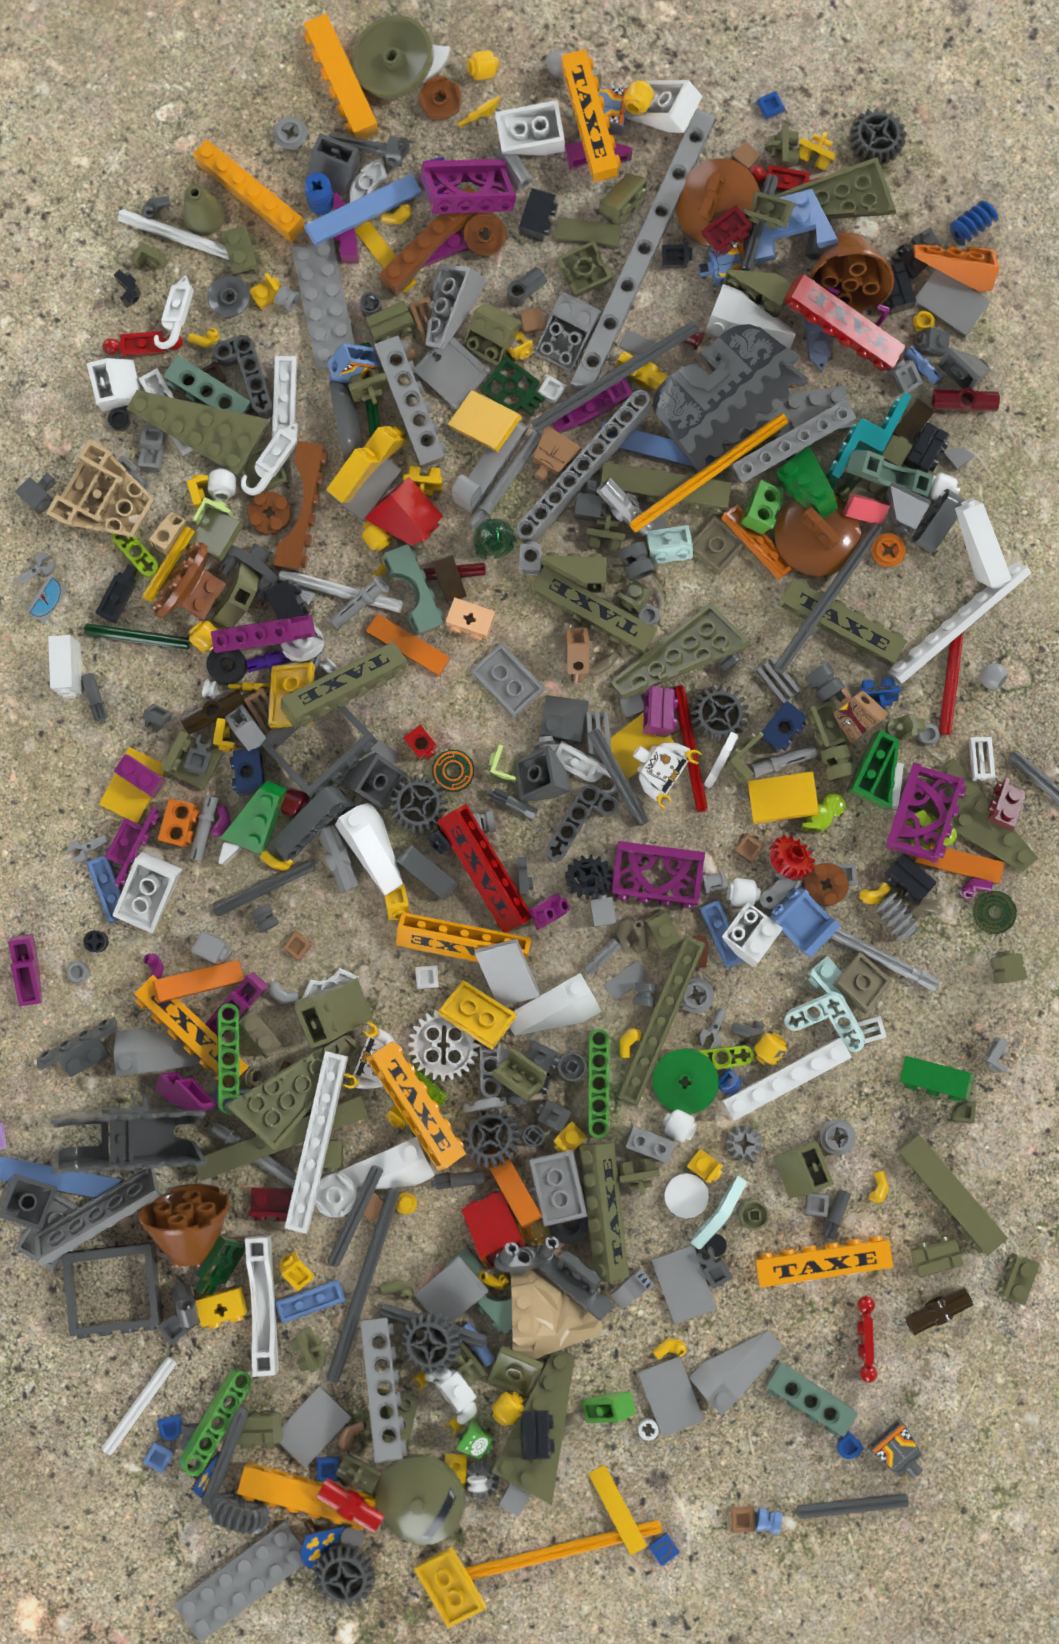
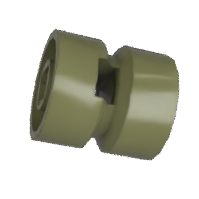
M841 745L820 752L823 764L827 765L825 769L827 782L855 775L853 764L848 762V759L851 757L848 745Z
M744 1199L738 1206V1218L748 1229L759 1230L767 1224L769 1211L758 1199Z

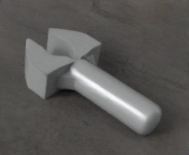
M39 554L34 557L36 559L35 566L17 578L18 582L24 584L39 573H45L46 576L53 574L56 568L54 561L46 567L43 566L44 562L52 557L49 554Z
M102 835L86 844L80 843L79 840L71 842L67 849L68 853L76 849L82 851H80L78 856L70 860L80 863L87 861L88 852L107 843L108 838L106 835Z
M718 1009L709 1029H701L699 1034L701 1045H704L706 1037L711 1035V1033H713V1042L709 1049L720 1045L722 1038L719 1037L718 1030L726 1015L725 1009Z

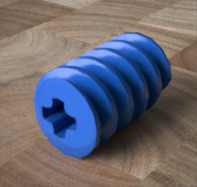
M322 173L310 174L306 178L304 186L308 205L313 213L325 215L333 209L334 195L330 181Z
M981 200L977 205L972 206L970 210L965 211L957 220L950 223L951 235L957 244L965 246V241H972V236L977 237L979 231L984 232L985 226L991 227L992 221L997 222L999 216L990 203Z

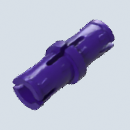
M282 651L271 654L266 652L263 656L246 659L249 673L265 668L271 669L272 666L291 662Z

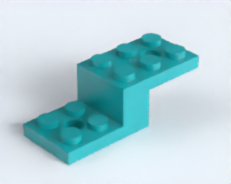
M904 392L901 398L896 397L881 427L863 418L860 419L858 424L853 423L826 475L832 490L850 459L851 451L868 450L879 455L882 454L912 397L911 395Z

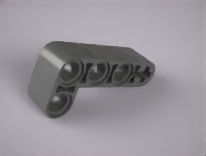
M239 335L216 343L213 348V354L217 362L224 367L239 363L256 415L265 419L270 418L273 415V404L251 338L247 335ZM249 345L247 350H240L241 346ZM229 351L226 357H220L221 352ZM248 365H256L253 370H246ZM255 384L262 385L259 390H252ZM259 399H263L265 409H261Z
M583 786L547 846L546 855L548 859L553 862L563 860L591 811L593 810L604 817H611L617 811V800L596 786ZM585 791H593L595 798L592 801L585 800L583 797ZM610 801L613 803L614 809L606 812L602 809V803ZM581 809L584 812V817L580 820L573 818V810ZM569 827L573 830V836L571 838H564L561 835V830ZM556 838L568 844L567 847L564 844L560 847L561 855L552 856L550 849H555L559 844V841H555Z
M325 787L273 839L272 845L285 861L292 860L334 817H341L355 808V805L343 790Z

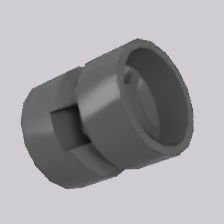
M644 542L634 543L619 551L618 554L622 564L627 565L625 571L629 581L639 580L655 571L652 560L647 558L648 550Z
M829 662L805 677L812 688H817L815 694L822 703L845 688L839 677H833L834 669Z
M567 1052L559 1059L558 1071L565 1080L577 1081L585 1075L587 1064L584 1057L579 1053Z

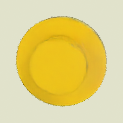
M920 311L913 318V326L917 331L934 326L935 320L930 312Z
M410 1192L401 1193L396 1205L397 1211L403 1215L413 1213L417 1208L416 1197Z

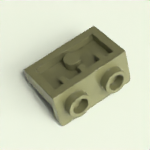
M1012 1253V1256H1009L1005 1263L1006 1273L1004 1278H1001L998 1282V1295L1025 1306L1040 1263Z

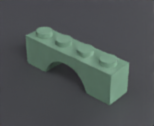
M868 450L851 451L846 470L850 474L887 488L894 482L923 497L929 496L934 477L917 469L904 468L884 461V456Z
M409 544L386 552L381 559L389 577L406 581L415 592V608L407 617L415 636L417 637L439 628L443 624L442 620H444L440 608H437L434 603L435 596L432 589H428L426 585V575L422 568L419 569L416 562L418 558L414 549H411Z
M465 1246L447 1263L446 1267L460 1257L478 1278L481 1261L468 1246ZM486 1294L477 1301L476 1307L483 1315L488 1314L493 1319L491 1324L498 1332L502 1330L507 1334L512 1329V1296L494 1298Z

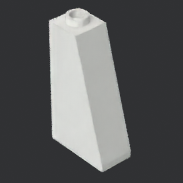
M974 499L962 502V505L956 507L955 510L975 580L991 588L1012 580L984 504Z

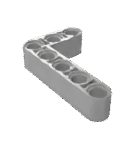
M519 422L498 452L487 448L469 477L467 478L462 474L458 477L452 487V496L455 504L471 514L476 511L477 506L480 505L528 431L527 426Z

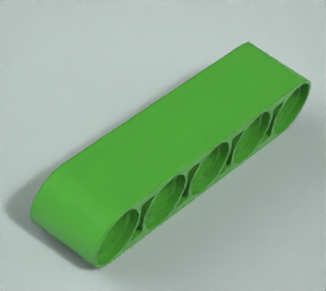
M225 1004L218 1011V1108L223 1114L230 1115L233 1113L226 1111L222 1106V1102L226 1098L234 1100L239 1097V1012L233 1004ZM225 1009L233 1010L234 1018L229 1021L225 1020L222 1017V1011ZM231 1031L235 1037L234 1041L231 1043L224 1042L222 1039L223 1032ZM230 1053L234 1056L235 1060L232 1065L228 1066L222 1062L224 1054ZM225 1076H232L235 1083L232 1088L223 1086L222 1079Z
M595 1029L589 1035L588 1129L590 1134L598 1139L605 1137L609 1130V1035L603 1029ZM597 1032H601L605 1036V1042L602 1045H596L593 1042V1036ZM598 1054L603 1055L605 1064L602 1067L594 1066V1056ZM602 1077L605 1080V1085L602 1089H595L592 1082L594 1078ZM597 1099H601L605 1103L604 1109L599 1112L592 1108L593 1102ZM595 1122H602L605 1129L602 1133L596 1134L592 1131V1126Z
M234 1368L229 1371L180 1456L179 1466L189 1476L194 1477L202 1473L229 1426L235 1411L239 1408L251 1387V1376L242 1369ZM242 1375V1383L235 1385L236 1378ZM227 1396H231L230 1404L224 1406V1399ZM219 1416L220 1421L218 1425L212 1427V1420ZM207 1437L208 1442L206 1446L200 1448V1441ZM191 1459H196L195 1466L188 1469V1462Z

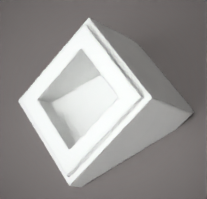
M224 842L218 861L219 864L226 866L243 847Z

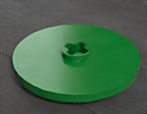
M680 1048L668 1052L659 1060L653 1072L652 1085L657 1099L664 1107L672 1112L678 1109L687 1114H695L704 1110L712 1103L718 1091L719 1078L714 1064L706 1055L694 1049ZM684 1076H687L688 1080L691 1081L687 1087L683 1086V1082L679 1081Z

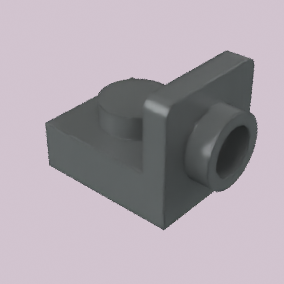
M176 1312L158 1328L173 1345L194 1326L189 1328L180 1326Z

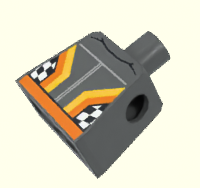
M900 1418L867 1445L870 1451L897 1475H901L906 1470L912 1478H916L923 1471L916 1462L922 1456V1453Z

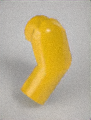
M403 203L394 213H383L382 222L401 225L410 217L411 206Z
M481 1271L478 1274V1279L483 1284L499 1290L505 1289L506 1285L510 1282L505 1274H500L498 1278L486 1271Z
M667 1338L652 1352L660 1360L668 1352L683 1356L687 1348L683 1341Z

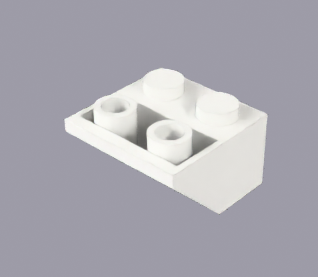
M106 358L87 363L96 404L102 412L128 406L136 390L141 391L133 360Z
M747 902L722 938L738 957L754 967L759 963L783 928Z

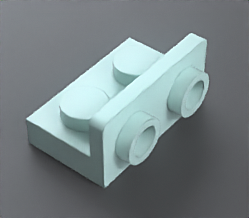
M689 525L651 530L646 534L650 559L653 564L693 558V544Z
M828 956L824 957L807 972V975L810 977L808 981L815 989L820 988L824 995L830 992H838L846 999L833 986V983L842 972ZM831 999L829 1004H834L835 1006H837L838 1001L834 1002L833 999Z

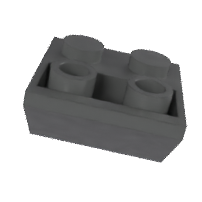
M320 133L311 151L306 178L313 173H322L329 179L333 193H338L344 197L361 162L359 149Z

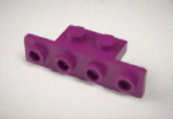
M153 806L144 826L124 818L105 855V858L123 866L114 883L115 887L120 888L121 885H125L129 875L128 871L131 865H133L135 858L139 855L138 851L141 845L145 846L149 840L150 834H148L150 827H155L160 818V815L157 814L158 808Z

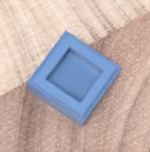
M155 1441L143 1463L163 1474L174 1451Z

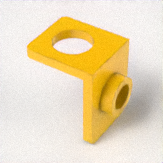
M521 331L518 332L515 340H521L523 344L515 349L511 347L508 351L514 362L529 357L533 352L532 340L527 341Z
M447 1453L445 1454L444 1463L457 1474L465 1492L468 1456Z

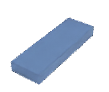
M103 855L86 862L108 922L113 923L120 920L112 916L122 890L121 887L117 888L114 886L117 877L111 861Z
M719 899L699 908L698 910L725 967L728 968L744 961L731 950L722 938L730 923Z
M337 1279L278 1300L275 1304L283 1324L346 1301L340 1280Z

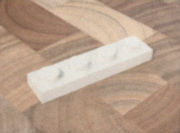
M275 356L272 439L279 428L284 429L295 423L296 356Z

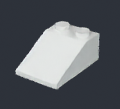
M643 80L650 84L654 92V98L646 112L635 115L628 111L625 117L666 132L684 133L698 107L702 95L689 80Z
M558 100L495 112L502 154L550 155L564 152L565 139Z
M141 852L134 860L112 916L153 934L175 889L182 869L145 852Z

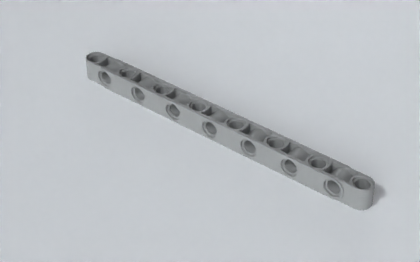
M696 109L585 350L570 388L580 391L599 379L675 213L676 204L684 188L686 176L696 167L716 122V116ZM696 138L699 140V142L695 143L692 142L690 139ZM680 175L682 179L678 180L675 179L673 176ZM663 212L666 215L664 217H660L656 213ZM646 249L649 253L641 254L639 250ZM629 286L632 290L626 292L622 290V287ZM611 323L615 328L607 329L605 325ZM589 361H595L598 365L596 367H590L587 365V363Z

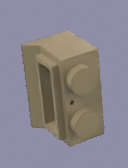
M252 1010L239 1021V1028L261 1055L267 1059L284 1042L275 1037L258 1016L259 1012Z

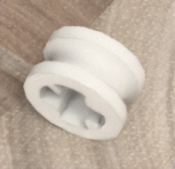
M328 657L325 658V663L319 664L328 674L339 669Z
M210 679L205 680L202 690L203 698L209 696L210 699H215L218 690V682L216 680L210 682Z
M644 1418L639 1422L638 1431L640 1437L647 1441L655 1439L659 1432L656 1421L652 1418ZM650 1423L654 1432L650 1431L651 1434L647 1435L642 1427H646V1424Z
M487 1476L468 1477L467 1482L470 1483L468 1491L482 1492L488 1490V1485L485 1484Z

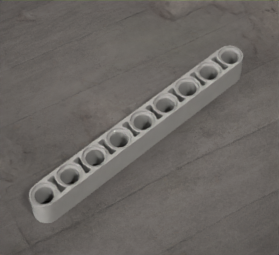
M637 390L625 401L518 523L516 530L523 543L526 541L536 542L586 486L588 480L593 478L604 465V462L608 461L650 413L652 404L646 391ZM641 400L646 401V403L642 406L636 405L637 402ZM627 416L632 417L628 422L622 421ZM610 433H618L615 438H608ZM596 449H604L601 454H594ZM582 465H589V468L587 470H580V467ZM568 481H575L573 486L566 487ZM554 497H561L559 502H551ZM540 513H547L545 518L537 519ZM526 529H533L531 534L523 535Z

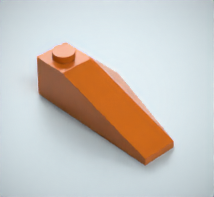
M937 245L913 246L914 257L978 292L993 290L1000 268L995 250L967 246L966 250H959L956 246H949L947 250H943Z

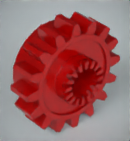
M785 835L781 838L778 837L769 848L771 851L769 856L774 869L783 877L792 880L798 878L800 881L806 878L815 868V865H813L815 859L810 857L812 851L806 850L807 845H801L800 839L795 841L791 835L789 838Z

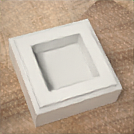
M548 375L539 388L538 393L545 400L556 405L566 389V385Z
M437 965L415 967L417 989L439 987Z

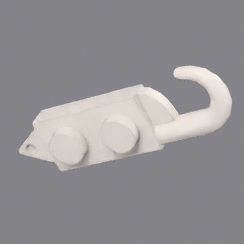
M186 275L176 285L171 286L161 319L163 327L171 331L169 339L163 343L159 342L158 335L154 336V343L158 348L168 349L175 345L181 327L184 326L194 289Z
M297 423L284 429L279 428L257 460L255 470L261 477V480L256 487L249 488L246 485L247 476L243 475L241 487L245 493L249 495L260 494L273 476H276L298 443Z
M563 741L561 743L544 744V747L550 746L567 771L588 782L599 780L603 774L611 778L606 767L600 761ZM614 784V787L612 789H602V791L608 793L609 795H612L616 793L618 789Z

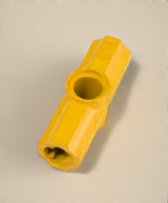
M623 351L615 364V369L634 356ZM652 362L628 375L638 386L647 390L652 389L655 392L662 382L669 377L662 373L659 367Z

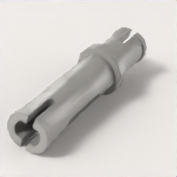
M813 745L780 756H770L765 761L752 764L751 770L755 778L770 772L777 773L779 769L816 758V749Z
M205 795L201 814H198L197 817L199 821L188 857L190 859L202 861L212 821H215L214 813L219 798Z

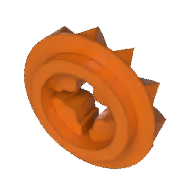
M891 533L878 536L871 548V555L874 561L882 567L892 568L900 564L906 554L903 540ZM883 546L886 548L895 546L891 551L892 556L890 554L882 556L885 550Z

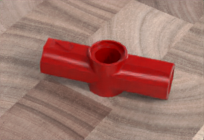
M329 1478L325 1480L316 1496L335 1508L336 1512L344 1519L351 1522L355 1521L373 1533L378 1529L385 1516L384 1513L366 1503L360 1494L350 1489L347 1491Z

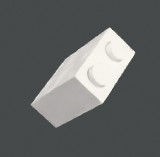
M71 635L48 636L50 688L57 692V694L63 695V698H76V694H83L81 643Z

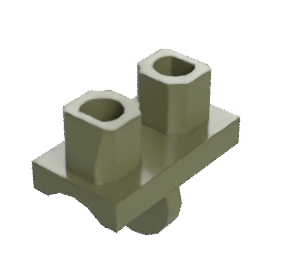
M782 124L781 131L777 133V136L772 135L770 141L765 143L764 150L771 153V158L777 157V166L786 167V165L791 166L798 163L799 152L789 150V146H797L799 132L789 130V125Z
M379 368L370 370V378L362 380L361 375L350 377V385L348 386L354 403L371 399L373 405L377 404L376 397L390 390L385 372L382 373Z
M607 514L606 520L598 519L597 525L605 526V529L592 526L587 527L586 534L588 535V546L599 548L601 537L610 538L608 549L619 551L622 540L625 541L626 532L609 530V527L618 529L619 522L611 521L610 514Z
M907 714L897 719H892L886 724V732L900 739V741L917 736L919 732L926 731L925 719H916L915 714Z
M652 1157L642 1158L643 1170L634 1172L632 1160L620 1162V1183L638 1180L637 1183L630 1184V1189H639L640 1195H645L644 1188L653 1187L651 1180L643 1181V1179L660 1176L659 1169L656 1168Z
M311 1327L305 1328L289 1341L294 1352L301 1349L304 1357L298 1359L297 1363L300 1371L309 1370L310 1373H313L325 1365L323 1357L326 1354L323 1348L329 1345L328 1341L320 1342L318 1335L314 1336Z
M462 1342L458 1346L461 1348V1352L456 1354L457 1360L451 1362V1364L470 1387L486 1375L487 1372L467 1345Z
M346 1453L336 1475L372 1494L383 1471Z

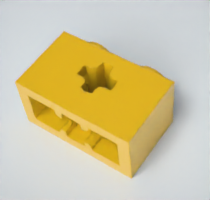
M242 1286L200 1297L196 1300L201 1327L208 1326L209 1329H214L222 1326L221 1322L230 1320V1323L243 1320V1316L248 1313ZM220 1305H222V1307H227V1310L224 1313L222 1310L218 1311V1307Z

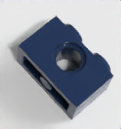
M786 701L761 731L764 736L760 740L776 753L781 749L785 751L793 742L790 737L795 732L799 734L807 725L804 723L807 716L790 702ZM780 723L788 725V733L779 731L778 726Z
M259 748L250 751L247 749L233 750V757H230L231 769L235 770V778H232L233 791H237L239 796L254 795L265 783L262 750ZM251 767V776L244 778L242 776L243 769Z

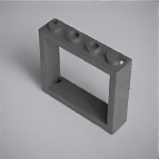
M338 706L337 709L363 734V737L310 786L275 751L299 727L295 729L293 726L273 728L265 736L267 739L261 744L311 799L325 787L338 783L343 778V774L348 769L354 768L359 763V759L363 755L372 751L371 748L378 742L345 706Z
M155 1241L71 1251L62 1255L69 1337L77 1336V1339H85L91 1337L90 1334L99 1333V1336H109L113 1334V1331L121 1330V1334L135 1332V1328L142 1327L144 1331L157 1329V1326L163 1322ZM145 1254L151 1318L79 1327L73 1262Z

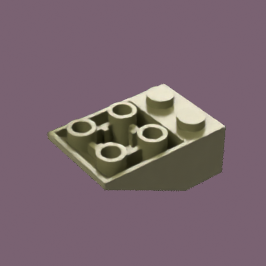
M730 269L727 270L723 283L743 291L749 296L751 301L757 305H762L768 314L777 318L787 305L783 299L792 285L791 282L775 273Z
M555 552L541 555V569L545 566L590 592L605 593L607 557H602L601 554H590L589 557H584L578 553L559 556Z
M358 978L295 1001V1010L311 1049L331 1042L373 1018Z

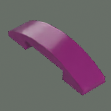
M624 378L552 423V426L560 434L577 428L614 409L626 401L633 393Z

